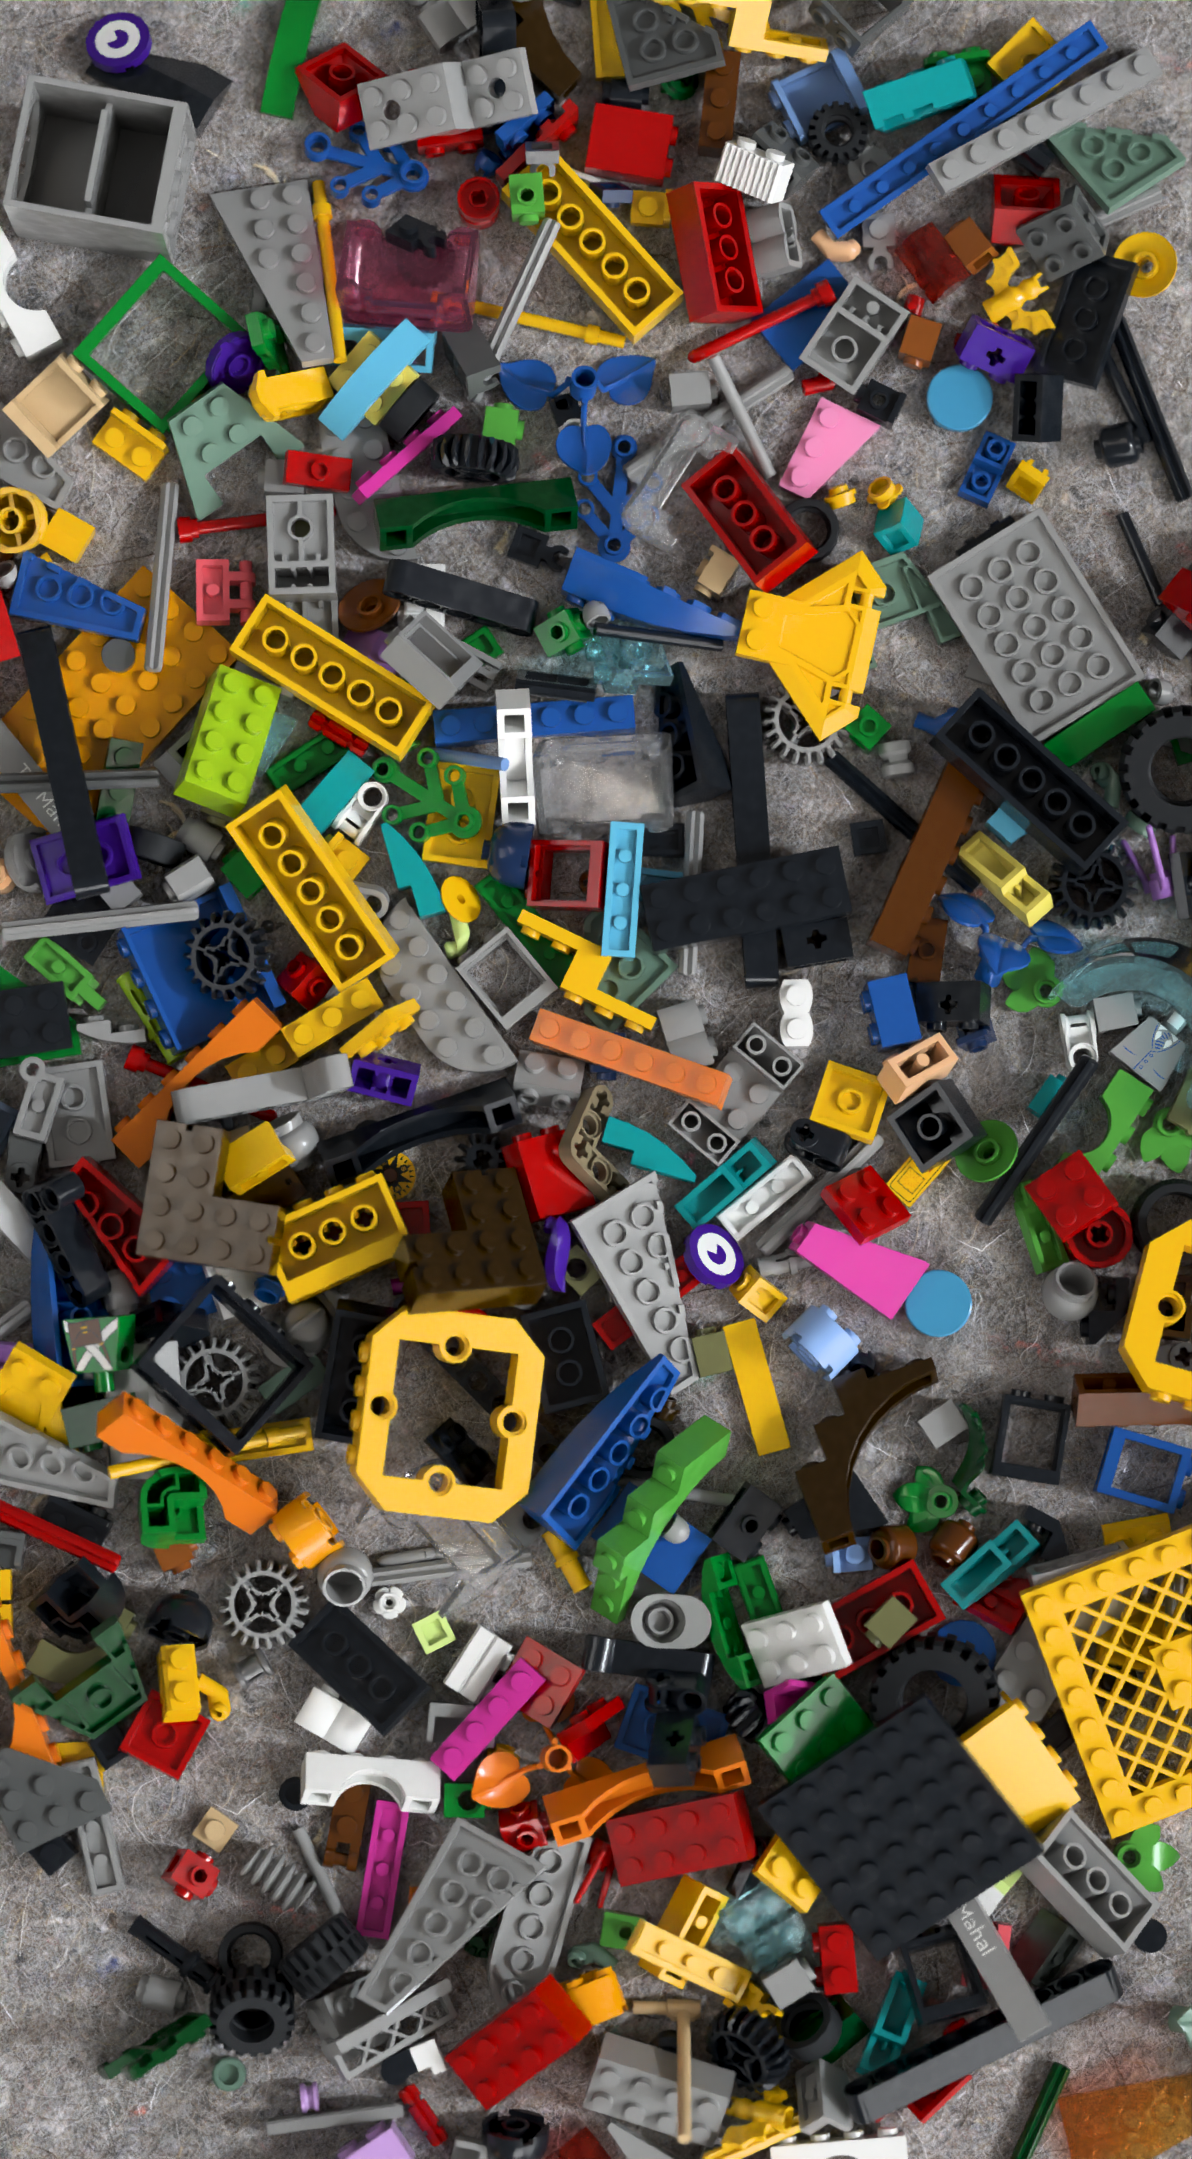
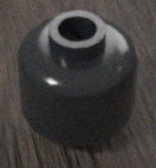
M1129 421L1102 427L1099 431V439L1093 442L1097 459H1103L1109 468L1134 464L1138 462L1140 454L1145 451L1140 428H1134Z

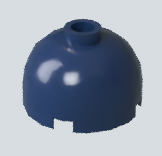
M508 822L494 830L491 840H484L481 859L487 860L488 872L498 883L512 888L524 889L534 824Z

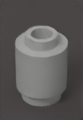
M190 816L182 824L175 839L186 845V850L194 855L198 854L206 863L211 859L217 861L227 846L223 842L225 838L223 833L200 818L195 820Z
M120 1268L106 1272L112 1288L111 1292L103 1297L107 1312H111L112 1315H128L129 1312L138 1309L137 1304L140 1303L138 1295L125 1273H122Z
M153 1973L151 1976L143 1974L138 1984L135 2001L142 2002L143 2007L174 2015L177 2009L183 2010L188 1991L183 1989L184 1983Z

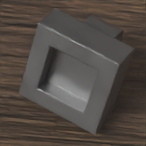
M525 142L526 164H530V173H536L537 167L544 164L549 168V176L554 177L556 172L555 164H559V142Z

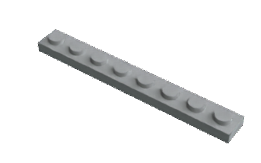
M1145 46L932 161L925 169L941 195L944 196L1159 79L1163 72L1148 47Z

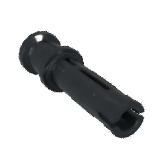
M141 1914L127 1931L179 1968V1976L182 1978L188 1977L203 1988V1993L206 1995L210 1993L212 1985L216 1984V1979L223 1974L221 1967L217 1969L201 1957V1952L198 1950L190 1952L168 1934L146 1920Z

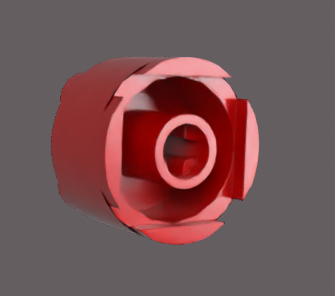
M1117 1206L1064 1242L1066 1252L1074 1262H1081L1090 1269H1104L1117 1264L1128 1254L1133 1243V1229L1130 1218L1122 1208ZM1101 1227L1104 1230L1102 1236L1105 1241L1094 1243L1092 1241L1093 1234L1090 1231L1091 1229L1096 1230Z

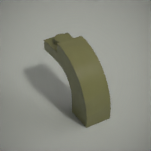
M125 1606L119 1621L125 1638L129 1640L138 1625V1622L134 1620L137 1612ZM43 1638L25 1669L48 1681L67 1684L107 1654L99 1645L87 1652H72L60 1647L47 1638Z

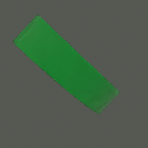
M322 0L285 1L266 78L260 110L262 114L293 121L300 92V82L295 74V67L306 61L313 28L316 26Z
M727 1552L704 1559L701 1581L702 1602L710 1612L712 1624L709 1635L715 1651L733 1681L741 1690H745L763 1683L751 1652H746L728 1587L738 1585L730 1553Z

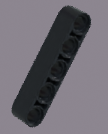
M402 559L389 560L382 591L384 595L523 637L533 636V628L535 627L540 604L538 601Z

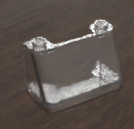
M694 410L681 412L675 418L623 500L619 509V516L623 526L639 539L669 553L678 539L671 534L669 529V522H671L674 516L661 507L696 452L710 460L713 453L717 451H726L732 454L741 440Z
M666 732L556 737L539 742L532 759L540 834H549L550 837L560 838L569 835V831L573 830L577 824L610 823L611 821H641L644 827L653 833L664 832L668 830V827H673L674 795L671 734Z

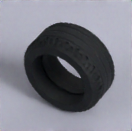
M1184 1179L1164 1180L1152 1185L1138 1197L1132 1208L1130 1221L1133 1229V1242L1141 1253H1143L1144 1247L1153 1241L1147 1228V1217L1153 1204L1168 1195H1180L1192 1201V1181ZM1182 1253L1179 1268L1192 1265V1254Z

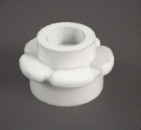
M395 1586L378 1589L375 1593L376 1599L373 1601L374 1611L378 1615H383L385 1619L396 1618L406 1607V1600L402 1597L403 1592ZM388 1599H391L393 1602L391 1606L386 1604Z

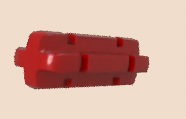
M318 710L311 714L307 723L310 728L317 732L322 731L325 737L345 749L349 747L350 751L359 757L366 753L370 743L359 736H355L353 732L334 720H328V717Z
M414 2083L408 2084L398 2092V2096L404 2105H409L408 2111L422 2132H427L425 2137L431 2146L440 2145L449 2137L443 2125L439 2126L437 2124L439 2119L425 2098H420L421 2092Z

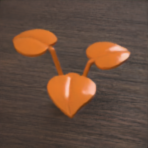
M574 1693L557 1723L564 1721L572 1713L575 1705ZM521 1712L522 1716L527 1721L538 1722ZM542 1724L550 1744L541 1750L539 1762L520 1768L518 1759L511 1753L499 1751L489 1754L480 1762L476 1770L471 1797L476 1802L487 1807L507 1808L522 1802L530 1792V1783L523 1775L524 1773L542 1768L556 1773L566 1771L571 1776L564 1782L563 1789L612 1774L613 1772L605 1762L589 1756H585L577 1761L574 1770H572L570 1751L566 1747L558 1745V1739L554 1737L551 1729Z

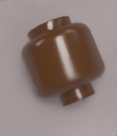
M963 1519L943 1521L929 1541L930 1557L939 1566L947 1570L960 1567L978 1548L979 1541L974 1534L975 1528Z
M900 1523L880 1526L875 1529L869 1537L867 1548L870 1558L878 1567L894 1569L910 1559H915L918 1544L914 1532L908 1526Z

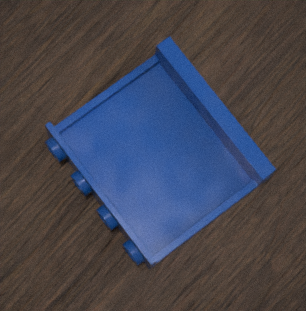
M231 882L221 885L216 891L195 900L199 907V918L197 920L131 927L128 929L123 927L117 934L119 938L116 940L118 951L123 959L128 957L133 968L130 970L131 979L137 989L142 988L147 998L144 1001L145 1009L151 1019L156 1018L161 1029L158 1031L160 1042L165 1050L170 1048L173 1056L211 1040L207 1035L220 1022L227 1025L235 1017L231 1011L243 1000H238L234 997L233 1001H225L223 996L215 1000L211 998V991L205 994L200 992L202 982L199 984L191 982L192 978L196 975L195 971L187 972L185 970L188 965H192L191 959H184L183 957L184 953H189L192 950L184 942L189 939L195 940L190 930L195 927L201 929L200 919L207 918L210 920V915L213 912H219L222 916L225 910H231L234 915L237 912L245 913ZM224 928L217 932L209 944L219 945L223 940V936H227L229 929ZM243 939V950L250 955L247 943ZM228 950L218 951L224 953L229 958V961L237 960L228 954ZM207 957L209 967L213 972V961L209 957ZM237 967L233 975L229 976L228 983L238 981L245 974L247 968ZM272 970L270 972H261L266 982L264 984L255 983L257 992L250 994L246 991V999L250 1002L258 997L273 1013L282 1009L286 1001Z

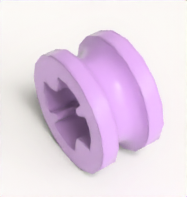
M317 2081L312 2082L310 2086L300 2083L302 2113L307 2114V2111L313 2109L315 2113L320 2112Z

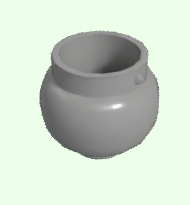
M299 1111L289 1112L269 1122L281 1143L293 1153L296 1161L290 1165L295 1172L308 1167L315 1161L313 1155L318 1151L316 1144L319 1142V1136L314 1126L309 1121L304 1120Z
M1070 1261L1050 1272L1046 1276L1041 1288V1299L1046 1310L1052 1316L1062 1321L1072 1322L1086 1317L1094 1309L1098 1299V1282L1094 1271L1081 1262Z
M345 1546L327 1556L318 1565L316 1576L321 1593L324 1594L329 1602L336 1606L348 1607L360 1602L371 1589L374 1574L372 1564L364 1553L356 1548Z

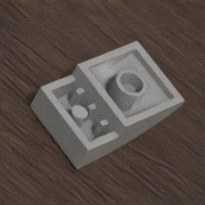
M854 275L798 359L852 395H855L911 313Z

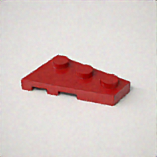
M570 98L561 106L565 112L557 120L548 119L539 127L540 130L535 135L537 139L535 142H559L561 140L565 143L574 136L578 130L576 128L578 125V106ZM525 143L495 171V179L502 187L509 183L508 175L519 174L529 165L526 164Z

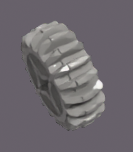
M780 684L777 689L782 697L770 694L768 698L775 707L764 706L763 708L765 714L772 716V718H765L761 721L762 726L772 727L763 736L765 739L776 738L770 745V749L774 751L782 746L784 749L779 756L782 760L786 758L789 752L794 754L791 760L792 765H797L799 756H803L805 767L811 765V756H815L819 765L823 764V752L830 758H834L836 753L831 746L834 745L839 749H843L845 743L838 736L849 737L850 734L845 728H842L825 738V742L814 747L798 746L797 743L804 736H815L809 725L797 734L801 720H797V718L803 716L795 704L792 706L788 703L792 699L784 686ZM839 693L833 697L830 696V699L838 701ZM780 711L786 713L787 717L794 724V730L789 739L784 736L779 725Z
M211 1337V1347L206 1348L205 1342L201 1339L197 1342L200 1349L198 1352H195L190 1345L185 1348L191 1356L188 1360L178 1355L179 1362L184 1364L183 1369H179L180 1385L191 1396L205 1392L211 1393L218 1403L220 1410L207 1411L220 1423V1417L224 1416L226 1423L232 1425L234 1423L231 1416L233 1412L240 1419H243L245 1414L240 1407L243 1404L249 1409L254 1407V1404L246 1399L248 1395L258 1397L260 1394L259 1391L250 1389L251 1383H261L260 1377H250V1372L258 1370L259 1367L257 1364L247 1367L245 1362L252 1358V1354L248 1352L240 1357L238 1354L243 1347L240 1343H237L231 1351L229 1350V1338L223 1340L222 1347H217V1337ZM211 1354L226 1355L234 1360L239 1368L221 1372L217 1369L215 1362H213ZM202 1359L205 1372L204 1377L198 1383L188 1387L189 1373L194 1364ZM209 1366L212 1372H217V1377L220 1375L223 1377L232 1375L231 1378L225 1379L220 1384L221 1390L219 1391L222 1399L218 1392H213V1387L210 1390L208 1387L199 1389V1387L206 1385L211 1380ZM243 1377L242 1391L238 1399L229 1406L226 1389L230 1383Z
M260 1558L255 1559V1570H251L248 1562L242 1563L245 1574L242 1576L236 1569L232 1570L231 1575L237 1581L233 1584L225 1580L223 1586L231 1589L230 1594L219 1593L218 1596L221 1600H228V1606L218 1607V1612L224 1613L229 1611L230 1617L221 1621L222 1625L225 1626L233 1622L236 1627L229 1632V1635L233 1637L239 1631L244 1633L240 1639V1644L242 1645L247 1643L249 1637L254 1638L252 1643L253 1649L259 1648L260 1639H265L267 1650L272 1649V1638L275 1637L278 1644L283 1646L285 1639L282 1634L286 1632L293 1639L297 1634L291 1628L292 1624L300 1628L305 1624L302 1620L296 1618L297 1614L307 1615L309 1613V1609L299 1607V1602L309 1601V1596H298L297 1593L298 1590L306 1587L305 1583L301 1582L294 1586L292 1580L298 1576V1573L293 1571L288 1577L285 1576L284 1572L288 1567L286 1563H282L278 1571L273 1570L275 1559H269L267 1568H262V1560ZM265 1575L274 1577L280 1582L271 1590L264 1592L254 1586L249 1579ZM240 1588L246 1592L251 1601L250 1609L241 1619L236 1609V1598ZM286 1589L291 1597V1612L287 1620L281 1615L276 1605L277 1599ZM252 1591L257 1596L262 1594L263 1598H265V1595L270 1596L275 1591L277 1592L269 1603L271 1611L276 1617L271 1612L265 1613V1610H262V1613L258 1611L251 1616L256 1610L255 1607L259 1604L256 1600L257 1597ZM264 1616L269 1618L279 1628L270 1632H259L252 1630L248 1625L257 1617Z

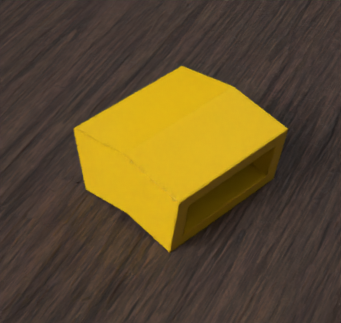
M59 507L48 524L45 536L40 544L74 563H79L95 535V527Z

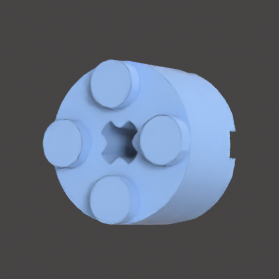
M822 1304L820 1307L810 1305L786 1329L782 1337L784 1340L790 1337L793 1342L788 1347L810 1370L816 1373L818 1369H821L826 1373L822 1378L826 1381H831L859 1352L857 1346L861 1343V1340L849 1328L843 1330L835 1322L837 1316L825 1304Z

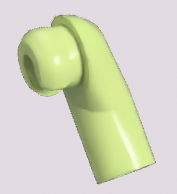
M449 914L455 941H447L444 944L447 958L454 959L467 951L470 929L468 923L460 922Z

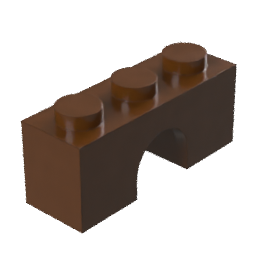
M722 50L726 66L706 71L697 156L721 158L725 142L733 138L741 52Z

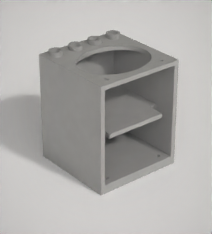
M28 74L3 201L4 209L10 220L9 223L13 227L16 236L148 261H154L161 254L173 265L197 141L188 103ZM28 125V129L31 130L30 141H25L24 143L25 133ZM21 154L22 161L26 162L24 174L19 173Z

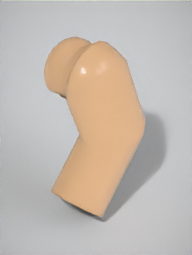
M823 228L811 237L812 242L826 259H829L831 262H850L861 251L860 244L856 240L833 241Z

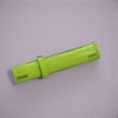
M130 971L118 977L115 981L119 984L148 1030L147 1036L149 1040L155 1041L167 1060V1064L171 1065L182 1059L187 1054L185 1051L173 1056L170 1048L165 1050L158 1036V1031L161 1030L156 1018L151 1019L144 1006V1001L147 998L142 988L137 989L135 987Z

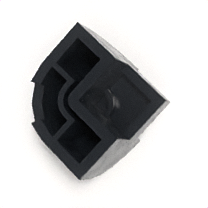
M82 1556L76 1562L71 1561L59 1571L35 1596L28 1607L60 1638L65 1634L74 1639L82 1640L83 1644L94 1641L90 1633L91 1630L113 1614L118 1619L120 1618L125 1608L126 1594L122 1582L115 1573H111L105 1578L85 1556Z

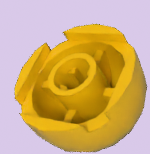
M21 487L1 488L0 552L23 553L35 548L44 538L48 528V513L44 503L36 494Z

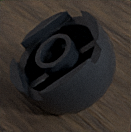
M181 1589L180 1593L173 1592L162 1595L153 1603L146 1616L143 1628L150 1627L148 1634L163 1643L178 1645L182 1644L181 1642L194 1644L195 1651H200L208 1647L213 1630V1619L211 1611L205 1603L199 1600L200 1596L197 1593Z
M509 2109L511 2116L498 2117V2111L483 2119L481 2138L482 2143L486 2146L489 2159H542L548 2147L550 2132L549 2122L544 2124V2116L530 2110Z

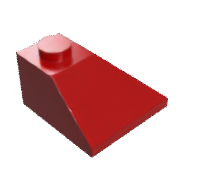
M346 42L295 67V74L314 115L336 133L363 119L357 84L388 76Z
M994 174L990 222L991 243H999L1003 246L1024 245L1016 234L1017 227L1061 206L1060 178L1040 177L1036 179L1034 176Z

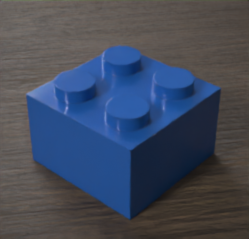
M907 973L868 981L863 987L864 991H861V994H859L863 1014L869 1013L871 1024L867 1027L870 1045H877L879 1053L910 1046L920 1041L922 1036Z

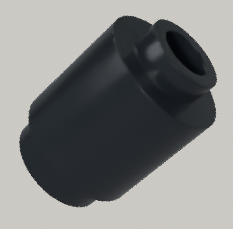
M612 77V80H603L602 103L642 110V105H649L650 87L630 92L626 77Z

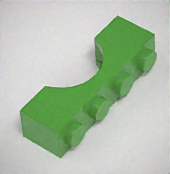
M1121 1068L1115 1072L1098 1098L1107 1114L1108 1126L1106 1135L1097 1148L1083 1153L1098 1175L1101 1170L1105 1173L1109 1171L1117 1158L1113 1154L1119 1143L1125 1145L1135 1131L1131 1124L1137 1115L1144 1117L1154 1100L1149 1098L1154 1090ZM1062 1153L1055 1165L1073 1153Z

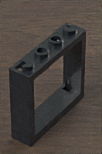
M214 1274L202 1283L129 1367L218 1450L230 1458L236 1456L315 1365L308 1360L310 1357L304 1353V1348L297 1344L293 1346L284 1337L286 1333L278 1324L273 1321H266L259 1314L261 1309L248 1298L244 1300L235 1292L236 1286L232 1281L228 1282L222 1275L219 1277L217 1274ZM210 1293L292 1369L235 1435L152 1360Z

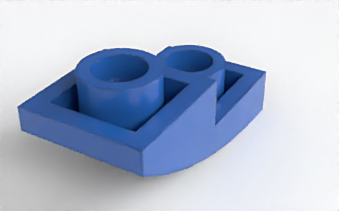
M986 430L957 496L987 509L1016 443Z

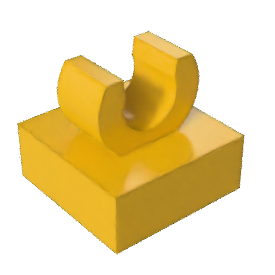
M1029 459L1027 462L1022 460L1005 485L1006 488L1031 505L1036 501L1050 479L1048 477L1049 470L1045 468L1041 472L1032 466L1034 463L1033 459Z

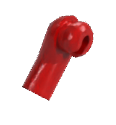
M821 373L817 377L801 380L804 396L830 391L837 385Z

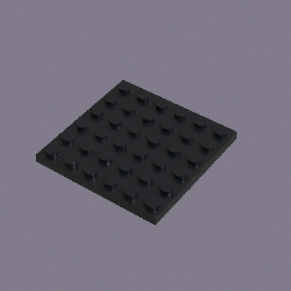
M922 1692L757 1802V1809L877 1961L900 1947L899 1943H907L1044 1853L1043 1844L925 1692Z

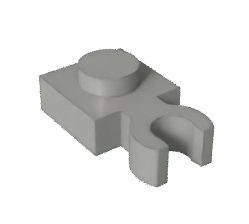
M894 213L872 214L861 222L862 249L872 250V254L868 259V270L870 273H873L875 269L874 262L882 259L886 262L887 272H891L893 258L887 252V249H896Z

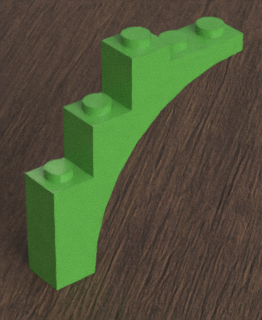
M703 1415L657 1451L652 1477L627 1496L622 1521L598 1539L593 1560V1566L598 1568L590 1606L591 1609L616 1625L625 1619L629 1601L638 1577L662 1531L692 1489L726 1456L731 1435L729 1429Z

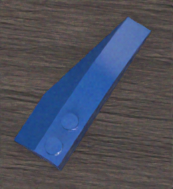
M579 547L576 548L561 588V595L566 596L565 602L583 609L584 605L589 601H600L608 608L611 616L610 621L618 618L652 630L723 639V641H738L741 620L724 612H718L717 616L711 614L712 609L705 603L696 599H687L686 602L680 600L681 595L676 593L677 590L666 585L663 587L656 586V588L650 586L647 576Z
M34 1228L31 1251V1319L34 1350L77 1375L69 1391L94 1388L93 1373H75L73 1370L63 1320L79 1317L109 1316L106 1308L103 1309L101 1299L83 1309L76 1307L70 1301Z
M659 1353L630 1375L573 1429L531 1481L528 1494L517 1502L535 1521L575 1551L618 1495L621 1487L617 1484L625 1469L631 1470L636 1460L632 1456L641 1439L646 1441L652 1429L650 1428V1421L654 1413L661 1412L680 1375L675 1366L663 1354Z

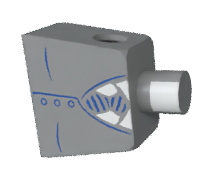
M1171 1010L1162 1023L1149 1016L1113 1047L1107 1055L1143 1084L1153 1089L1155 1094H1158L1164 1088L1187 1046L1177 1035L1188 1022L1174 1010Z

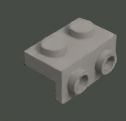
M520 1049L519 1062H517L513 1092L517 1102L525 1105L551 1107L558 1111H574L580 1097L586 1061Z

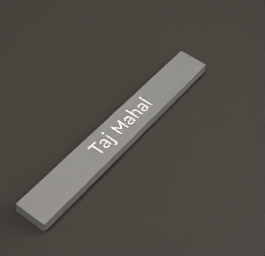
M0 719V772H43ZM52 791L18 793L50 834L61 831ZM131 881L111 887L109 893L101 894L100 896L111 909L128 908L141 898L143 894Z
M975 1897L947 1916L1018 2040L1023 2042L1051 2025L978 1897Z

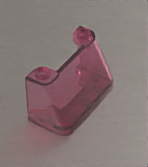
M347 220L335 288L342 317L352 324L396 328L406 318L419 330L456 333L470 331L475 313L480 251L479 230L463 226L451 230L447 237V248L442 249L436 246L437 257L434 259L426 257L421 249L410 253L386 242V237H383L380 227L371 220Z

